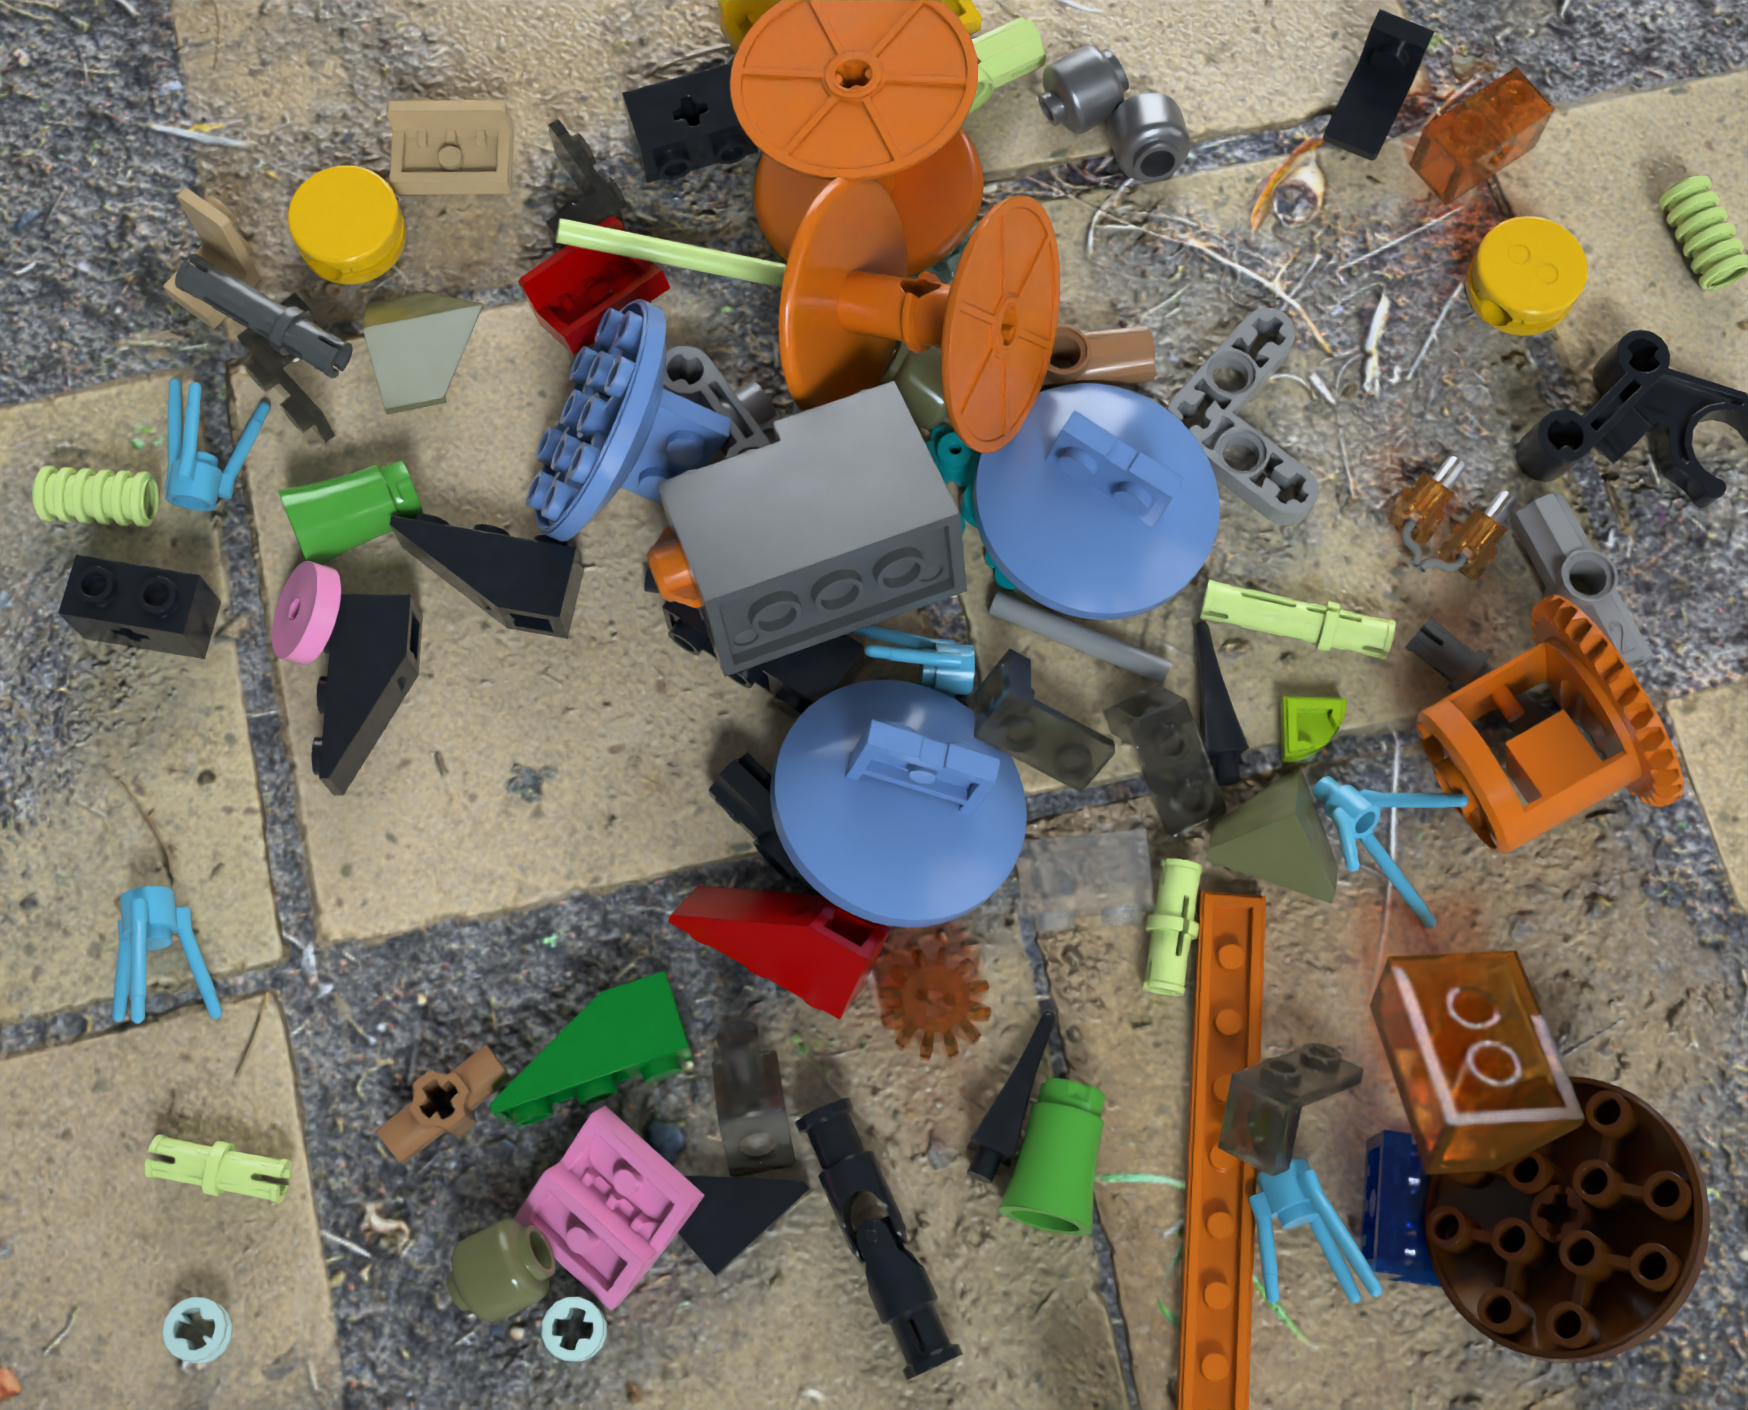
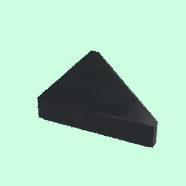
M684 1176L705 1196L679 1230L678 1234L715 1277H718L810 1192V1188L804 1181Z

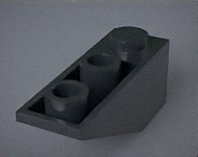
M415 514L412 519L398 516L391 517L390 526L404 550L508 629L568 639L584 573L576 547H572L567 541L562 542L547 535H537L534 537V540L510 536L504 529L493 525L477 524L473 529L450 526L444 519L429 514Z
M341 594L337 619L331 636L323 649L326 654H329L328 675L320 676L317 684V707L319 713L324 714L322 737L314 738L311 752L314 774L319 775V779L334 796H344L419 676L423 616L411 594Z
M666 601L662 608L667 628L670 629L668 632L669 637L678 646L693 655L698 656L703 650L717 659L705 622L701 619L698 609L676 601ZM845 634L731 674L728 677L746 688H752L754 683L775 696L773 702L780 710L797 720L819 698L854 682L864 667V645Z

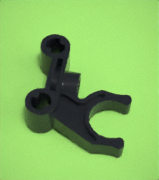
M1642 329L1631 331L1610 348L1598 360L1593 369V381L1596 389L1602 396L1582 416L1575 411L1567 409L1553 410L1544 416L1522 437L1517 445V462L1522 471L1533 480L1541 482L1554 481L1574 466L1593 447L1598 449L1614 464L1648 432L1653 434L1657 440L1656 457L1662 475L1681 488L1697 507L1704 508L1724 495L1726 484L1723 480L1706 471L1696 459L1692 446L1693 430L1698 422L1708 420L1723 422L1736 429L1748 444V394L1668 368L1670 353L1668 346L1662 338L1651 331Z

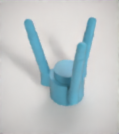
M174 378L169 381L168 472L164 487L166 491L165 499L169 503L181 508L196 511H212L216 508L218 497L232 498L235 479L263 426V422L270 411V405L265 401L259 403L222 473L217 468L219 461L217 457L196 450L202 387L198 382H192L189 385L182 441L181 382Z
M870 625L850 632L866 636L867 638L910 647L903 648L870 644L865 647L864 651L868 657L919 664V685L931 687L954 698V694L971 695L975 672L973 645L955 644L954 639L929 638L878 625Z
M138 887L122 893L120 896L122 919L118 920L119 949L113 994V1019L117 1022L125 1019L130 990L131 1020L134 1023H141L144 1020L147 951L159 950L170 946L173 934H178L210 1017L213 1019L220 1018L222 1008L192 930L190 908L176 907L174 890L169 887Z
M1307 1159L1286 1161L1261 1172L1256 1177L1261 1193L1250 1196L1248 1201L1257 1224L1261 1269L1264 1279L1265 1297L1268 1302L1276 1303L1279 1300L1272 1218H1279L1283 1229L1295 1228L1309 1223L1350 1302L1358 1303L1361 1299V1294L1338 1246L1369 1294L1374 1297L1382 1294V1286L1323 1192L1316 1172L1310 1168Z

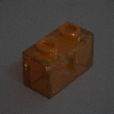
M1515 67L1427 124L1409 165L1442 203L1447 206L1535 148L1555 108L1528 78Z

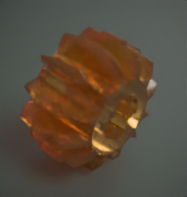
M940 947L937 953L936 965L930 966L924 952L921 949H916L911 954L912 966L915 972L912 973L903 965L894 963L890 967L889 974L900 987L887 986L880 988L879 1001L886 1005L897 1007L881 1016V1025L884 1029H893L905 1025L895 1040V1046L900 1051L907 1049L915 1038L922 1040L919 1051L921 1061H930L933 1054V1045L941 1042L944 1054L948 1060L956 1059L959 1050L955 1035L974 1046L979 1042L981 1034L970 1021L985 1022L990 1019L991 1008L983 1003L974 1001L988 993L989 984L987 980L979 979L965 983V980L970 976L974 968V962L970 958H965L952 970L948 968L950 960L949 948ZM929 991H939L943 993V1004L953 1007V1010L949 1013L945 1008H942L940 1018H931L926 1016V1005L917 1002V999L921 996L927 1001Z

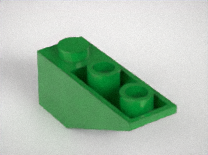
M665 971L600 992L490 1103L492 1114L502 1122L513 1119L515 1127L527 1126L553 1116V1105L576 1097L580 1105L592 1104L617 1094V1083L641 1075L644 1083H651L680 1073L683 1070L681 1062L694 1058L670 981Z

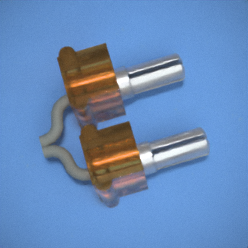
M1449 456L1433 477L1423 472L1411 489L1403 488L1387 515L1389 524L1401 531V538L1404 544L1413 554L1410 564L1417 567L1419 571L1425 572L1429 567H1436L1446 572L1457 570L1470 580H1477L1498 552L1495 546L1508 530L1502 524L1517 505V500L1512 496L1494 520L1491 517L1509 494L1506 491L1499 492L1484 513L1475 508L1464 524H1456L1438 550L1440 559L1430 557L1421 561L1422 551L1418 544H1427L1445 517V508L1455 494L1450 489L1466 469L1464 462L1461 460L1442 485L1440 482L1458 459L1455 456Z

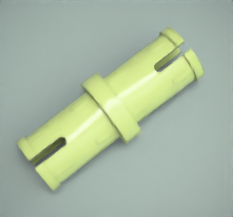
M1168 858L1161 860L1154 915L1147 917L1146 931L1151 933L1142 989L1159 995L1179 997V995L1184 996L1186 967L1191 940L1198 938L1199 924L1194 921L1203 866L1188 860Z
M162 1134L154 1137L148 1152L174 1157L175 1162L145 1160V1175L147 1178H160L202 1186L203 1193L220 1197L225 1191L271 1200L272 1203L277 1204L284 1200L289 1185L264 1181L262 1176L267 1175L291 1179L293 1167L292 1161L283 1158L280 1160L236 1152L235 1145L232 1143L217 1141L211 1147L168 1138Z

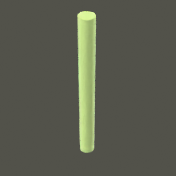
M559 218L556 243L782 288L786 264L562 218Z

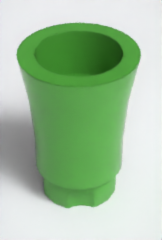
M403 461L388 466L386 464L380 469L375 464L347 475L314 484L277 490L305 560L321 565L374 538L393 532L390 526L392 516L412 519L415 514H424L411 477Z
M1047 1078L1046 1082L1041 1084L1038 1103L1031 1106L1027 1129L1017 1163L998 1208L1000 1214L1015 1222L1049 1232L1076 1236L1092 1234L1094 1184L1098 1152L1104 1128V1121L1100 1117L1104 1107L1105 1094L1101 1090L1093 1086L1060 1078Z

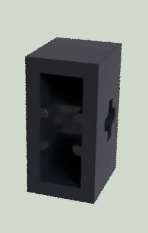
M733 62L622 92L628 127L647 183L661 179H679L690 171L718 163L733 164L742 160L747 155L758 152V148L749 139L740 125L733 108L730 92Z
M76 554L58 614L87 640L205 659L221 601L198 574Z

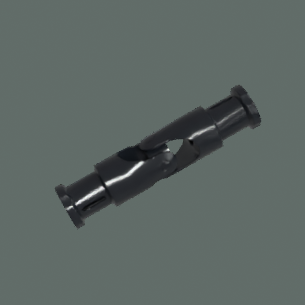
M843 1098L804 1115L795 1122L799 1133H807L822 1168L818 1178L852 1254L861 1263L866 1262L865 1273L869 1295L882 1325H890L907 1363L902 1371L906 1380H909L963 1353L959 1344L950 1343L934 1307L938 1296L926 1269L903 1244L907 1242V1229L874 1152L865 1150L849 1115L853 1110L850 1098ZM871 1192L882 1201L889 1216L878 1220H867L860 1225L858 1230L854 1231L851 1222L853 1202L862 1193Z

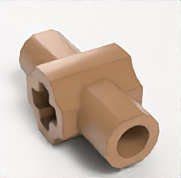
M484 1045L448 1074H440L432 1069L423 1074L412 1084L414 1090L413 1101L376 1129V1131L400 1163L405 1164L443 1133L452 1134L457 1138L467 1133L477 1124L475 1117L476 1107L513 1078L487 1045ZM444 1090L451 1096H454L451 1103L455 1111L447 1118L437 1112L439 1104L435 1099Z

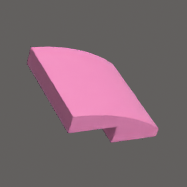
M604 1106L590 1114L561 1161L543 1172L514 1217V1220L522 1222L526 1227L529 1225L536 1226L547 1239L554 1258L612 1311L620 1305L647 1273L705 1195L607 1106Z

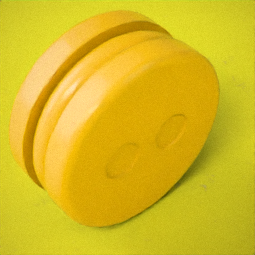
M344 165L319 171L300 185L293 195L288 208L289 231L302 259L316 275L327 281L353 285L374 280L392 268L404 250L407 229L392 188L382 177L368 169Z
M1520 216L1507 219L1494 226L1484 236L1473 256L1465 278L1467 297L1477 315L1493 328L1517 336L1538 335L1560 324L1572 309L1587 281V259L1578 240L1561 225L1551 220L1534 216Z

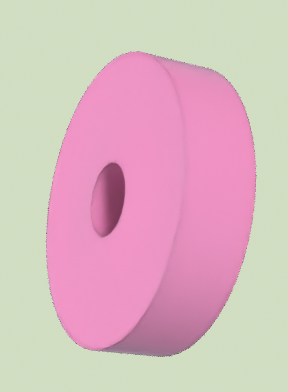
M304 561L292 572L280 595L272 626V647L278 658L308 665L321 654L333 631L340 606L341 580L337 570L312 561Z

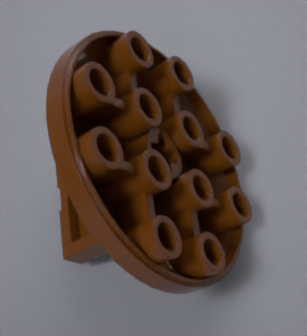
M1558 1076L1531 1080L1511 1087L1483 1103L1462 1122L1443 1147L1427 1190L1425 1204L1426 1244L1432 1267L1444 1293L1455 1309L1480 1333L1505 1348L1541 1361L1554 1363L1597 1361L1628 1351L1649 1339L1669 1322L1687 1300L1703 1267L1709 1242L1710 1206L1707 1188L1697 1160L1682 1135L1655 1108L1635 1094L1619 1086L1586 1077Z

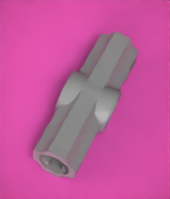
M1552 492L1533 500L1524 508L1516 511L1510 518V522L1545 584L1543 599L1549 595L1557 594L1574 603L1604 633L1631 670L1646 663L1653 654L1616 590L1618 585L1616 566L1608 556L1593 549L1564 495ZM1569 578L1578 579L1585 583L1591 595H1584L1576 591L1571 585Z

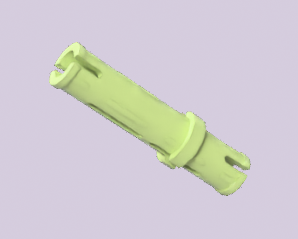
M1210 579L1208 580L1200 613V619L1228 623L1242 628L1316 644V650L1329 652L1332 647L1362 653L1382 660H1386L1388 657L1396 625L1395 620L1370 617L1340 609V603L1327 601L1325 606L1307 603L1252 589L1248 590L1230 586L1229 584Z

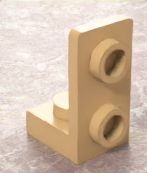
M184 187L176 197L203 243L194 254L200 255L208 262L214 264L215 267L254 287L261 280V277L250 258L254 252L252 247L234 228V225L238 222L235 215L217 198L209 195L203 200ZM176 272L163 285L169 297L212 329H215L226 315L202 300L178 289L175 285Z

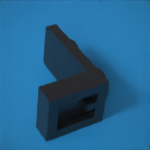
M1380 9L1370 28L1359 62L1324 131L1323 140L1370 161L1376 160L1415 80L1435 31Z

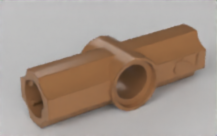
M1057 325L1050 360L1055 358L1065 359L1073 367L1059 369L1049 363L1040 392L1067 384L1099 383L1115 386L1154 381L1156 374L1155 346L1153 335L1149 331L1148 325L1082 333L1079 329L1072 326Z

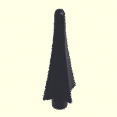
M1202 621L1196 623L1195 626L1200 682L1199 768L1212 765L1215 784L1229 786L1241 781L1239 764L1244 763L1241 754L1249 749V745L1225 686L1214 651L1210 628L1206 622Z
M1046 1011L1041 1015L1015 1069L970 1137L971 1141L966 1148L976 1152L967 1173L981 1182L992 1184L1000 1163L1010 1167L1011 1161L1015 1157L1035 1076L1056 1022V1015L1050 1011Z

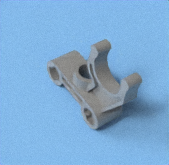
M680 345L667 351L663 389L731 419L729 437L720 448L725 456V460L738 456L744 451L776 443L773 422L783 418L777 415L771 400L759 384L750 381L733 391L711 359L702 350L693 346ZM795 402L793 407V414L801 411Z

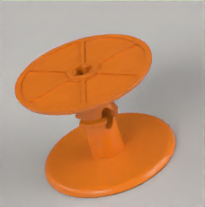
M782 0L766 11L754 23L739 45L734 57L730 77L732 104L737 119L746 135L763 152L754 177L753 206L762 233L774 250L786 261L788 260L798 228L812 202L829 183L838 177L850 181L875 179L889 193L898 210L905 236L907 278L929 269L944 259L963 241L972 228L982 203L984 178L976 148L961 125L971 109L978 84L977 54L965 26L941 1Z
M838 177L829 183L812 202L798 228L788 256L780 296L778 323L780 359L787 387L798 408L801 411L813 409L851 396L860 390L877 387L891 360L897 341L905 342L907 348L916 354L927 351L930 347L941 348V382L946 411L957 436L967 447L980 453H992L1007 445L1019 432L1039 396L1050 363L1057 330L1060 304V262L1054 229L1045 209L1034 198L1023 195L1008 197L994 205L983 216L970 236L950 285L941 283V280L935 273L928 271L920 273L917 279L907 278V251L901 219L893 199L875 179L850 181Z

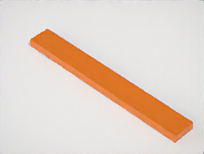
M1203 890L1198 894L1197 923L1199 924V931L1195 947L1175 1410H1249L1255 1216L1248 1198L1256 1194L1266 916V896Z

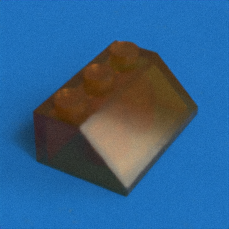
M1517 950L1388 956L1370 1003V1009L1426 1174L1493 1171L1582 1125L1585 1117Z

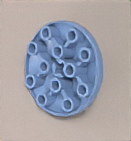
M637 299L628 303L620 312L611 307L607 309L596 331L595 342L597 344L594 349L583 346L574 360L569 380L575 382V385L565 403L557 428L549 426L538 445L535 460L544 463L542 471L536 474L526 497V505L535 509L536 524L539 531L556 540L563 542L576 535L607 506L620 488L663 505L657 483L676 477L685 471L697 470L702 466H707L729 437L730 418L663 389L667 359L666 317L662 308L643 299Z
M1078 383L1058 386L1040 392L1016 436L998 451L981 453L974 475L972 495L975 521L981 540L996 566L1009 581L1033 600L1063 614L1093 620L1129 618L1156 609L1170 601L1192 581L1203 566L1212 550L1217 535L1220 513L1219 491L1210 461L1195 436L1177 417L1160 404L1141 394L1117 386L1099 383Z
M871 680L846 685L826 694L809 706L797 718L783 740L772 769L770 781L771 811L777 834L789 859L806 881L831 903L871 922L906 928L927 927L946 923L964 916L982 905L999 888L1016 864L1023 846L1027 822L1026 800L1021 778L1011 755L996 733L971 709L956 699L927 686L898 680Z

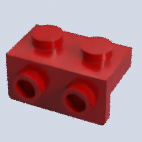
M610 216L597 225L626 231L622 222L615 216ZM571 245L564 247L523 275L518 281L539 324L573 355L578 353L583 346L586 347L596 343L595 335L597 328L608 308L611 307L620 312L628 303L637 299H643L651 303V301L670 289L663 270L651 261Z

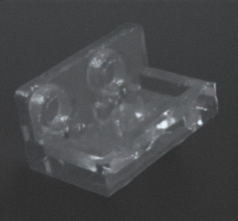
M1147 829L1023 842L1017 859L1021 901L1017 902L1018 915L1025 923L1035 922L1036 931L1051 932L1075 928V918L1101 916L1102 925L1107 926L1134 924L1142 921L1141 912L1156 910Z

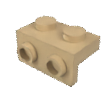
M413 97L406 101L387 102L386 115L392 128L389 184L395 195L511 194L514 131L504 101L491 100L486 97H471L466 100H431L424 97Z

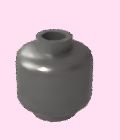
M1087 44L1077 48L1044 69L1042 77L1044 93L1038 96V101L1044 115L1054 127L1062 123L1073 133L1081 134L1111 117L1115 109L1124 102V92L1129 89V83L1121 63L1109 49L1106 48L1100 51L1093 45Z
M1144 92L1131 96L1122 102L1111 114L1108 123L1109 139L1117 165L1127 177L1138 181H1161L1173 175L1187 159L1191 148L1189 133L1181 109L1171 97L1157 92Z

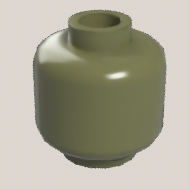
M901 343L888 363L878 386L895 381L916 425L926 430L934 429L940 425L945 417L949 419L941 382V348L930 347L927 351L916 354L909 350L906 344Z
M511 1218L502 1219L463 1239L455 1246L451 1258L452 1272L447 1275V1287L452 1300L460 1310H470L482 1321L498 1323L538 1303L547 1295L550 1277L555 1274L556 1268L552 1249L543 1233L536 1226L529 1225L526 1227L520 1221Z

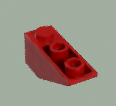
M698 885L674 910L668 920L670 924L688 933L695 941L711 946L744 965L751 973L771 980L802 998L809 1006L825 1011L839 1020L864 988L891 928L884 924L871 922L841 909L822 895Z

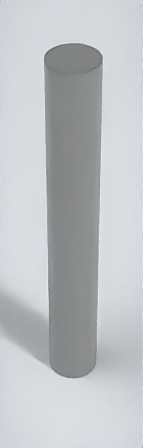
M1000 591L996 593L989 610V614L1162 685L1172 664L1170 660Z

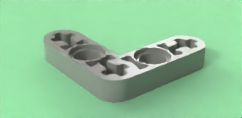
M1265 307L1254 310L1246 316L1173 397L1167 410L1182 421L1183 416L1187 418L1192 417L1201 407L1203 399H1205L1210 404V407L1205 412L1201 427L1194 425L1189 431L1203 448L1210 461L1216 480L1268 520L1278 525L1291 526L1302 522L1311 512L1318 498L1319 486L1316 478L1305 466L1237 416L1285 362L1295 340L1296 330L1292 320L1278 309ZM1268 331L1275 333L1277 336L1275 343L1271 341L1266 343L1257 353L1254 361L1248 354L1253 348L1257 334L1263 336ZM1222 368H1233L1244 376L1246 385L1236 392L1224 391L1215 384L1213 373ZM1234 445L1245 446L1254 453L1257 460L1256 465L1245 471L1235 470L1225 462L1224 450ZM1266 466L1272 467L1273 471L1270 478H1265L1262 487L1257 486L1255 483L1260 480ZM1291 485L1296 487L1300 491L1296 500L1291 499L1284 504L1277 499L1280 489L1285 491Z

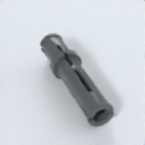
M191 254L189 262L184 260L180 265L175 277V285L178 289L202 300L239 324L260 334L271 342L269 344L270 348L283 356L291 353L332 379L339 376V370L343 372L348 365L353 351L352 344L316 326V324L308 320L309 314L298 307L292 306L287 308L275 302L255 288L215 267L214 264L198 254Z
M1432 616L1405 647V649L1409 652L1412 651L1450 681L1447 688L1452 692L1459 690L1495 669L1486 662L1490 657L1480 648L1476 652L1472 651L1435 622L1436 620ZM1526 692L1515 697L1525 711L1517 720L1508 722L1498 707L1489 712L1517 735L1554 715Z

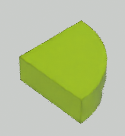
M1283 696L1280 701L1281 763L1301 761L1321 751L1332 740L1344 719L1347 698Z

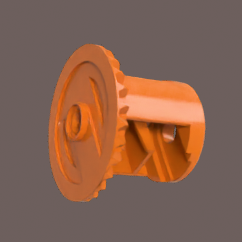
M1557 594L1549 595L1533 608L1530 625L1533 629L1532 638L1537 645L1420 711L1416 721L1418 737L1442 791L1449 794L1467 795L1468 804L1465 807H1454L1455 810L1464 817L1477 836L1491 850L1502 854L1512 852L1624 787H1627L1631 795H1637L1642 803H1649L1650 806L1656 807L1668 806L1679 800L1684 793L1683 775L1672 742L1639 681L1597 625L1574 603ZM1546 680L1561 711L1505 742L1507 774L1528 802V805L1522 807L1506 774L1471 722L1497 707L1508 722L1517 720L1525 711L1515 697ZM1565 710L1574 721L1580 719L1584 729L1592 735L1596 747L1599 750H1603L1606 754L1605 761H1601Z

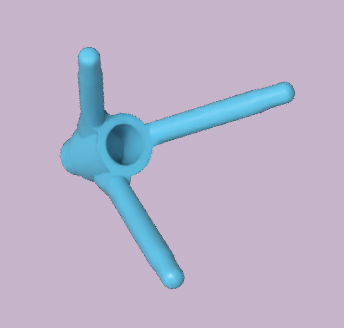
M1330 776L1320 779L1313 789V794L1325 805V814L1333 820L1338 830L1346 868L1351 872L1359 869L1360 864L1355 839H1359L1423 925L1429 929L1433 928L1437 923L1435 917L1374 836L1373 829L1379 822L1382 807H1465L1468 804L1467 795L1449 793H1381L1366 789L1359 792L1351 785L1341 786Z

